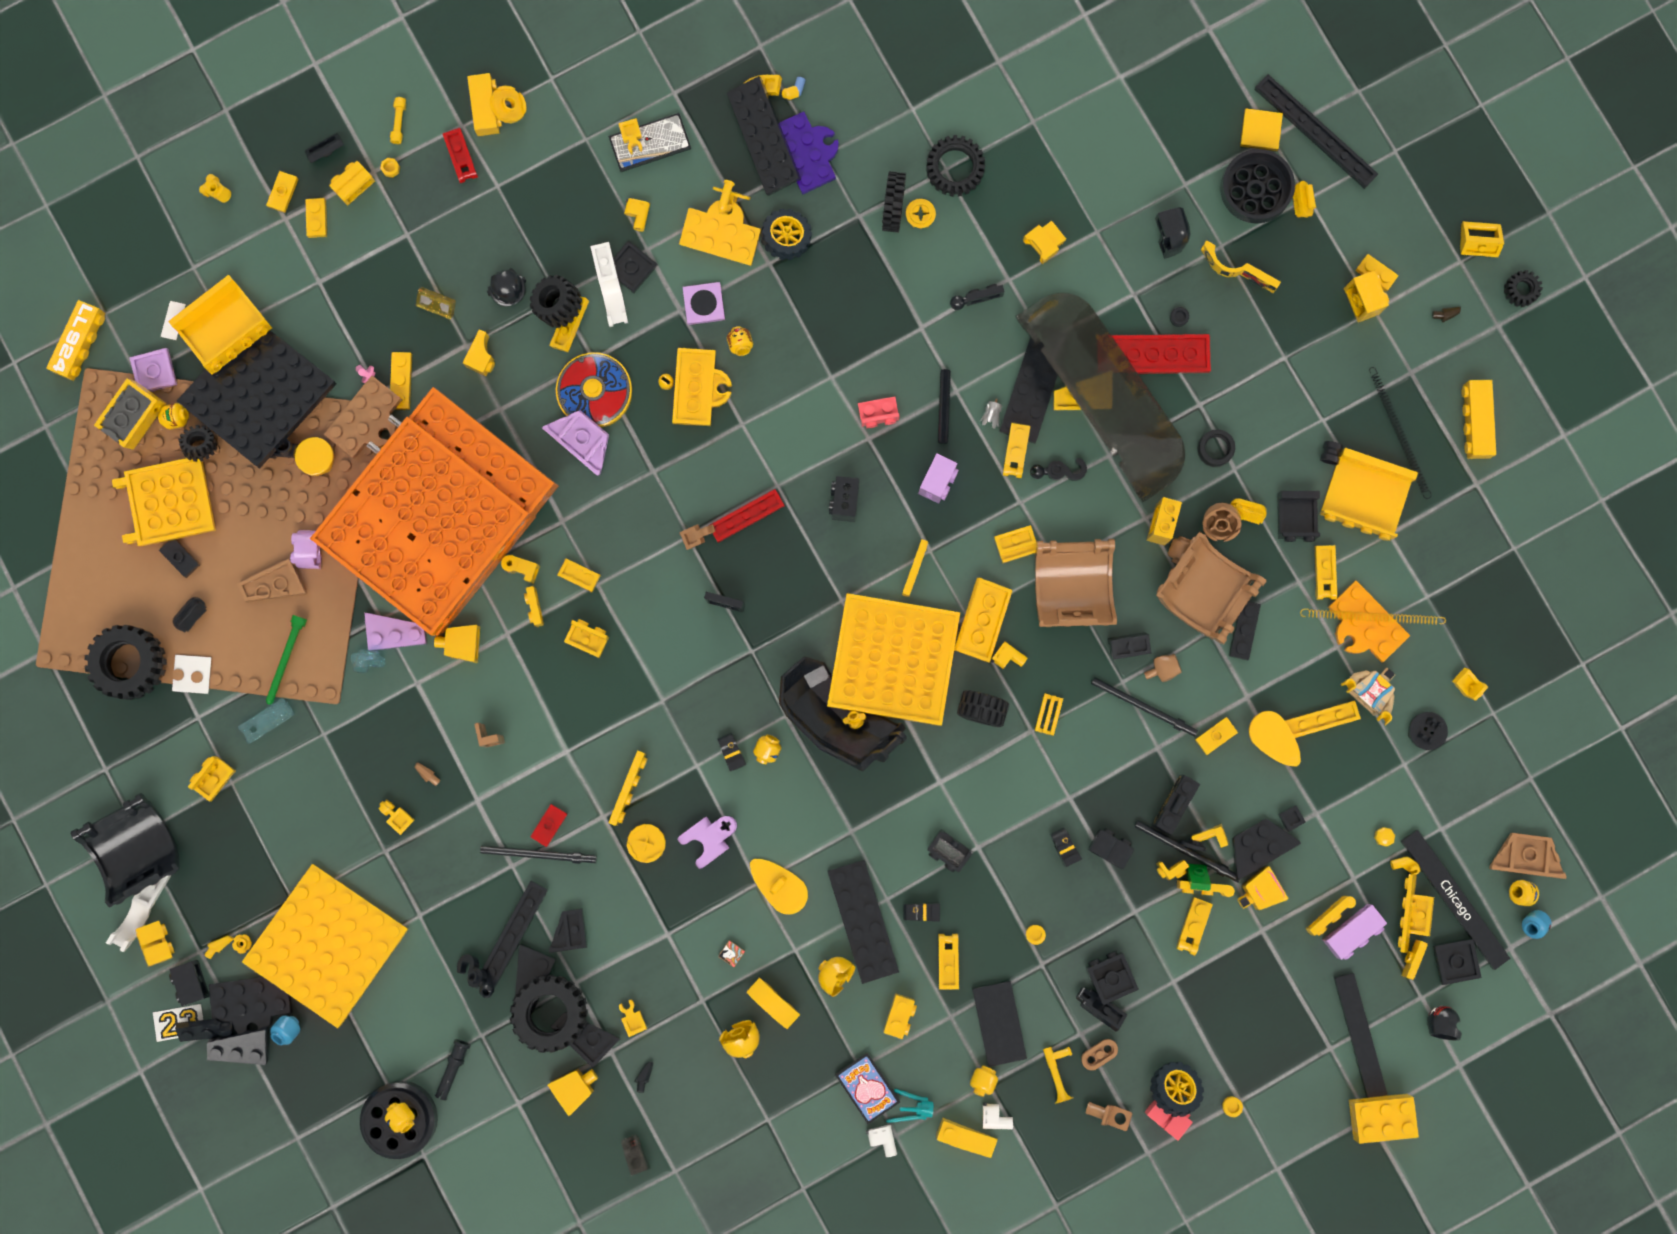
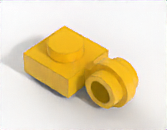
M386 799L380 803L378 809L386 816L388 814L391 815L386 822L401 835L415 820L401 807L394 812L395 806Z

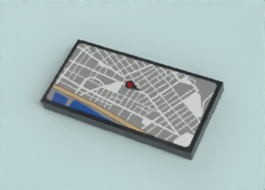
M679 113L639 126L642 139H638V141L642 144V152H640L638 146H634L632 148L633 154L631 155L628 150L629 142L624 143L621 132L608 136L620 172L691 149Z

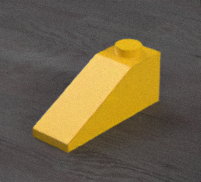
M942 1118L936 1134L938 1141L989 1158L992 1157L998 1140L945 1118Z

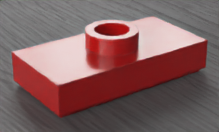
M551 804L530 837L548 847L568 814Z

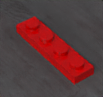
M776 489L712 523L716 531L713 533L716 541L719 543L785 507Z

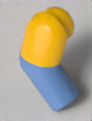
M797 77L794 86L782 90V97L788 100L800 97L806 80L802 77Z

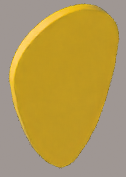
M1264 711L1257 714L1249 726V736L1252 743L1279 763L1288 766H1298L1301 762L1299 747L1283 718L1273 711Z
M753 859L750 862L751 873L755 883L767 901L778 912L794 914L805 906L808 899V891L801 879L773 862L763 859Z

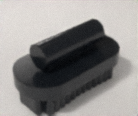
M198 597L190 598L172 620L174 627L184 633L186 631L189 632L195 622H197L196 620L207 611L204 601Z

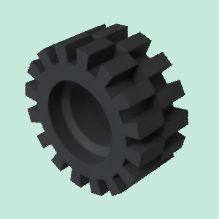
M1529 270L1519 271L1507 280V283L1504 285L1506 288L1504 294L1507 293L1506 299H1511L1510 304L1515 303L1516 307L1519 305L1525 307L1540 297V292L1543 290V287H1540L1542 281H1537L1539 276L1534 277V272L1528 273ZM1524 282L1529 286L1530 291L1528 295L1519 294L1517 291L1518 283Z
M196 425L194 429L193 426L189 427V431L185 429V434L181 433L179 446L188 460L191 461L193 459L194 462H197V459H199L201 462L204 461V457L209 459V454L212 456L215 454L217 442L209 428L206 429V426L203 425L200 428L199 425ZM204 440L203 444L192 446L196 441Z

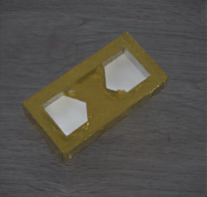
M423 287L418 290L417 307L448 319L454 316L456 300Z

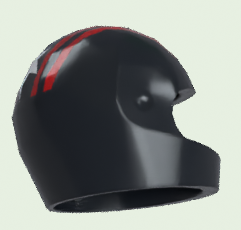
M1438 1006L1432 1009L1427 1017L1429 1034L1444 1040H1461L1462 1033L1457 1029V1023L1461 1021L1457 1012L1448 1006Z

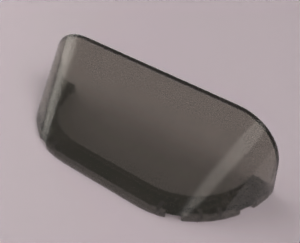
M1055 293L1042 298L1017 314L1015 318L1035 344L1042 343L1044 347L1041 349V352L1114 457L1118 454L1122 461L1119 462V466L1142 503L1169 486L1178 477L1184 465L1185 448L1182 438L1093 308L1084 299L1074 294Z

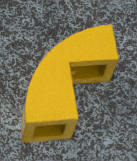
M761 978L747 991V994L786 1029L800 1016L792 1005L782 999Z

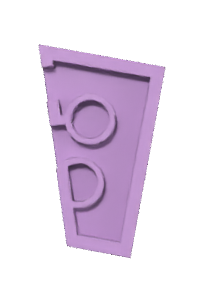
M364 613L368 651L427 644L426 631L414 622Z

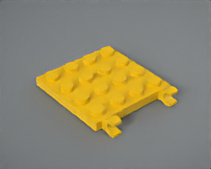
M185 458L124 471L125 477L112 480L113 488L122 489L127 487L135 533L122 535L123 543H127V545L137 542L138 546L141 547L216 531L203 461L200 462L199 459H197V462H194L193 459L190 461Z

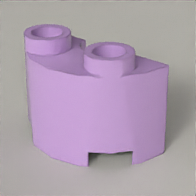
M299 530L297 533L292 534L291 541L294 544V552L291 553L290 560L298 568L321 569V547L310 539L315 531Z

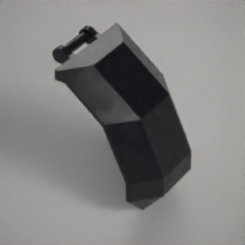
M804 656L781 676L779 704L786 717L821 751L848 765L864 771L874 760L885 762L889 758V754L899 744H903L907 740V736L903 733L906 729L903 722L895 723L883 716L864 713L866 719L858 729H852L849 727V724H844L843 719L848 716L850 711L827 707L832 675L824 662Z

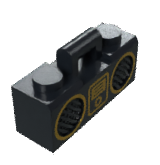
M1179 775L1152 826L1168 835H1172L1200 784L1185 775Z

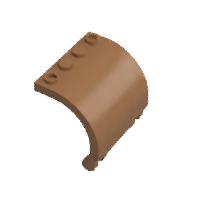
M1199 532L1196 537L1191 539L1187 551L1183 552L1179 557L1176 567L1170 570L1168 579L1164 584L1160 585L1156 596L1171 613L1184 623L1224 645L1228 634L1232 633L1235 629L1232 626L1250 598L1258 595V590L1261 586H1264L1266 579L1260 575L1250 573L1228 560L1209 543L1206 535Z
M1095 539L1094 542L1057 543L1056 540H1052L1050 543L1036 542L1035 592L1039 627L1117 624L1112 585L1115 539H1108V541Z

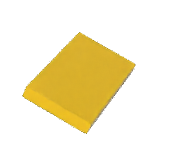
M982 578L976 579L954 651L990 663L1012 594L1011 589Z

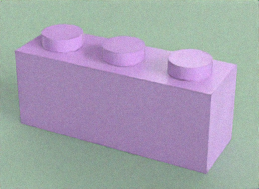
M1367 904L1326 936L1323 941L1337 959L1342 960L1344 958L1346 960L1354 954L1353 950L1358 946L1360 948L1365 946L1369 942L1368 938L1372 935L1380 934L1387 922L1373 905Z

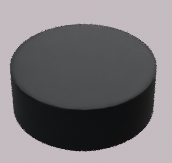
M1183 307L1173 309L1170 314V322L1176 327L1186 325L1189 320V312Z

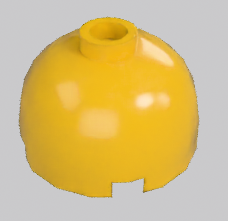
M833 957L828 961L824 960L818 968L820 970L818 980L821 988L832 997L838 995L844 989L842 985L845 981L849 982L855 971L854 964L843 957Z
M750 1020L738 1022L732 1025L733 1030L729 1032L725 1030L721 1034L719 1041L727 1054L732 1057L748 1058L753 1055L759 1045V1031L755 1023L753 1022L752 1024Z

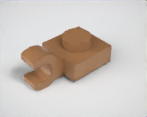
M713 524L702 529L695 525L680 532V535L688 550L705 543L703 537L716 531Z

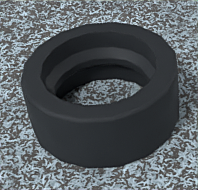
M1218 429L1207 432L1200 439L1197 450L1198 456L1206 465L1221 467L1234 456L1236 448L1232 436L1226 431ZM1218 437L1226 442L1228 450L1223 458L1213 459L1207 455L1205 446L1209 439Z

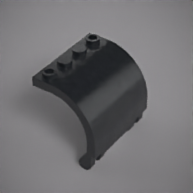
M142 793L136 795L135 799L123 802L122 808L93 824L87 822L83 824L82 828H76L71 831L72 838L86 849L101 873L106 891L105 903L109 908L115 904H121L131 895L139 894L149 885L157 884L160 879L167 875L175 874L179 869V853L174 838L159 812Z

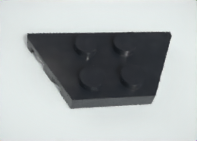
M1264 819L1232 838L1234 863H1236L1237 872L1235 875L1236 880L1238 881L1300 845L1301 842L1268 819Z

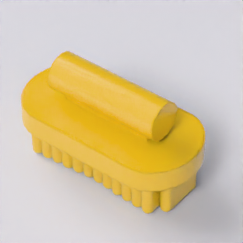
M1300 181L1295 185L1293 201L1297 217H1310L1313 215V209L1316 208L1313 185H1308L1305 181Z
M1234 499L1230 503L1238 510L1242 520L1244 519L1251 523L1262 524L1267 515L1266 507L1261 504L1243 499Z

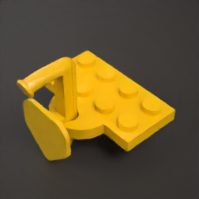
M724 180L723 189L713 186V190L722 192L720 200L715 201L709 207L707 213L688 208L679 245L752 266L762 229L744 224V213L742 208L736 203L737 198L750 200L751 197L731 191L735 183Z

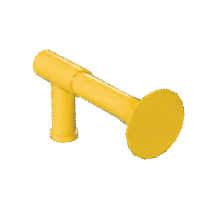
M1051 1047L1043 1049L1057 1090V1101L1054 1104L1074 1098L1066 1093L1056 1063V1059L1072 1055L1070 1047L1053 1052Z

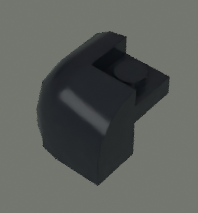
M1182 207L1158 213L1155 218L1161 235L1158 243L1163 257L1166 259L1181 253L1186 247L1191 235L1190 225Z

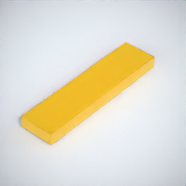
M1351 701L1285 720L1294 737L1297 738L1361 718L1356 702Z

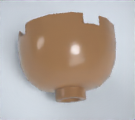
M1216 503L1210 506L1203 517V530L1205 534L1214 541L1218 539L1225 542L1235 538L1241 530L1240 513L1234 506L1228 503Z

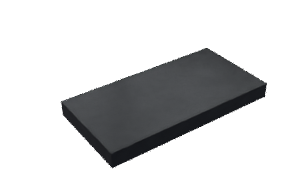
M1011 981L973 988L972 991L988 1067L1027 1059Z

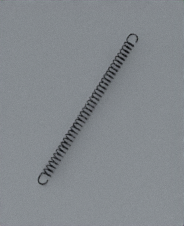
M1372 376V377H1371V378H1374L1373 380L1376 381V382H1378V381L1381 380V379L1375 380V379L1378 378L1379 376H1376V377H1373V376Z

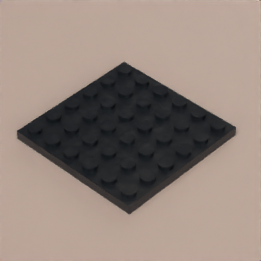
M269 330L266 335L256 340L249 348H246L235 359L229 361L213 375L205 369L178 398L177 402L260 469L337 383Z

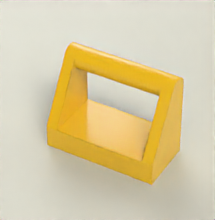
M1462 222L1461 255L1499 257L1504 245L1501 224ZM1468 229L1495 231V237L1469 236Z

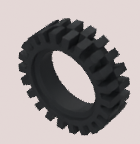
M953 135V138L947 136L945 140L940 139L937 145H933L927 158L926 171L931 185H935V189L937 191L941 190L944 195L949 193L951 197H954V194H958V197L962 196V193L967 195L970 193V190H975L976 186L980 184L985 170V157H983L982 150L978 149L979 145L977 143L974 145L973 140L970 138L965 140V136L957 138V135ZM956 150L967 154L973 163V171L970 176L959 182H953L944 178L939 171L938 162L945 153Z
M888 172L882 231L899 233L906 173Z

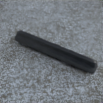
M942 369L940 372L938 443L947 444L949 438L951 371L948 369Z

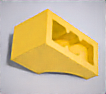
M479 329L463 364L465 367L487 376L488 372H492L495 363L494 358L487 351L489 336L486 332Z

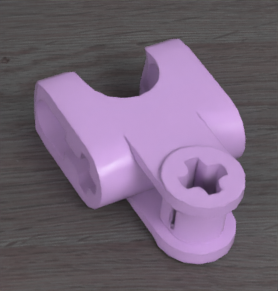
M723 816L713 824L705 817L680 835L678 841L680 844H687L692 840H698L703 844L704 852L696 860V866L698 869H701L729 849L724 840L736 831L737 823L730 816ZM724 821L731 823L729 826L730 830H723Z

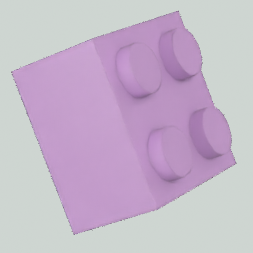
M936 454L920 486L919 494L938 504L941 499L945 501L950 489L948 484L949 482L953 484L959 471L956 469L957 463Z

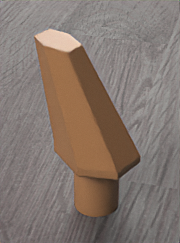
M418 762L415 764V769L426 782L430 781L435 786L440 782V779L433 775L435 772Z

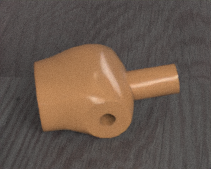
M1172 654L1155 658V668L1144 672L1146 679L1158 675L1162 682H1167L1182 673L1176 655Z

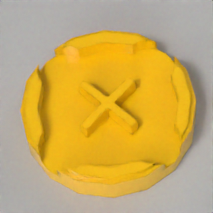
M649 824L635 827L630 832L627 840L629 854L635 860L644 863L655 861L662 856L666 845L662 831L656 826Z

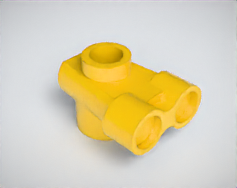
M213 174L207 175L205 184L199 188V192L204 196H211L222 203L227 202L231 197V191L223 186L219 178Z

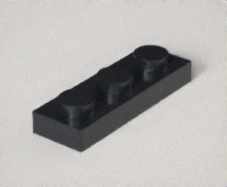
M1248 601L1237 617L1229 653L1230 657L1249 660L1261 604Z

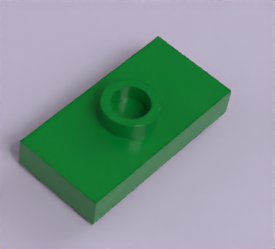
M1188 864L1189 867L1186 869L1190 889L1209 891L1211 889V882L1206 865Z

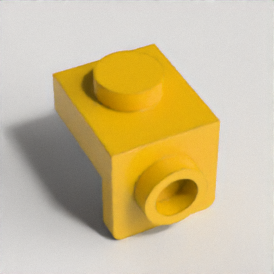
M1465 667L1452 681L1465 697L1473 700L1481 697L1488 688L1485 683L1480 682L1470 669Z
M1185 860L1179 861L1169 869L1161 861L1156 863L1159 867L1156 869L1163 879L1166 877L1167 880H1171L1175 876L1177 879L1187 873L1185 869L1189 867Z

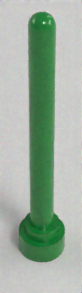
M292 615L290 620L292 622V629L266 698L268 705L274 702L299 630L306 626L307 619Z

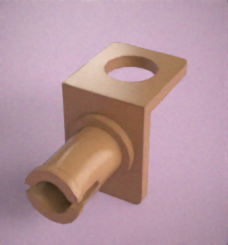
M1092 1102L1088 1103L1086 1114L1102 1119L1101 1125H1110L1123 1131L1128 1130L1132 1112L1114 1105H1107L1104 1108ZM1117 1113H1123L1126 1116L1124 1124L1116 1123L1115 1116Z

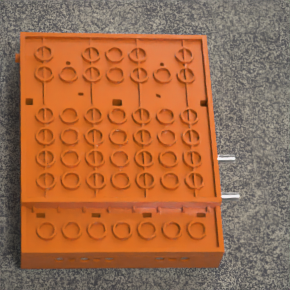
M432 387L413 413L406 417L403 422L393 415L389 416L388 421L397 427L396 431L381 449L371 441L367 444V447L377 455L310 539L431 636H442L446 628L451 625L536 518L535 515L559 486L443 393Z

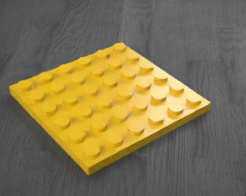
M847 593L827 707L942 726L960 612Z
M312 864L242 963L335 1027L340 1028L409 929Z

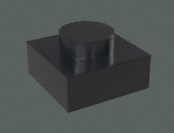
M1297 805L1278 814L1287 832L1306 823Z

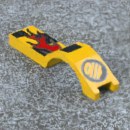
M1207 240L1201 248L1210 266L1219 275L1225 277L1241 275L1272 293L1276 291L1281 283L1279 280L1248 263L1239 268H1228L1222 265L1216 257L1215 245Z

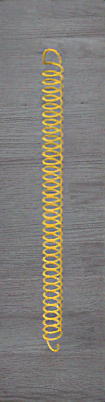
M1339 611V612H1338V619H1339V613H1340V612L1342 613L1341 619H1343V612H1342V611Z

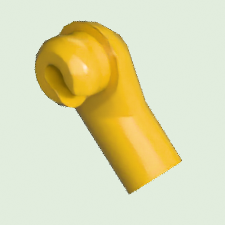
M1402 857L1390 861L1393 870L1404 868L1413 875H1417L1420 872L1419 864L1410 857Z

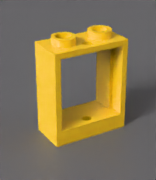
M1163 497L1156 504L1146 541L1165 546L1172 540L1182 502Z

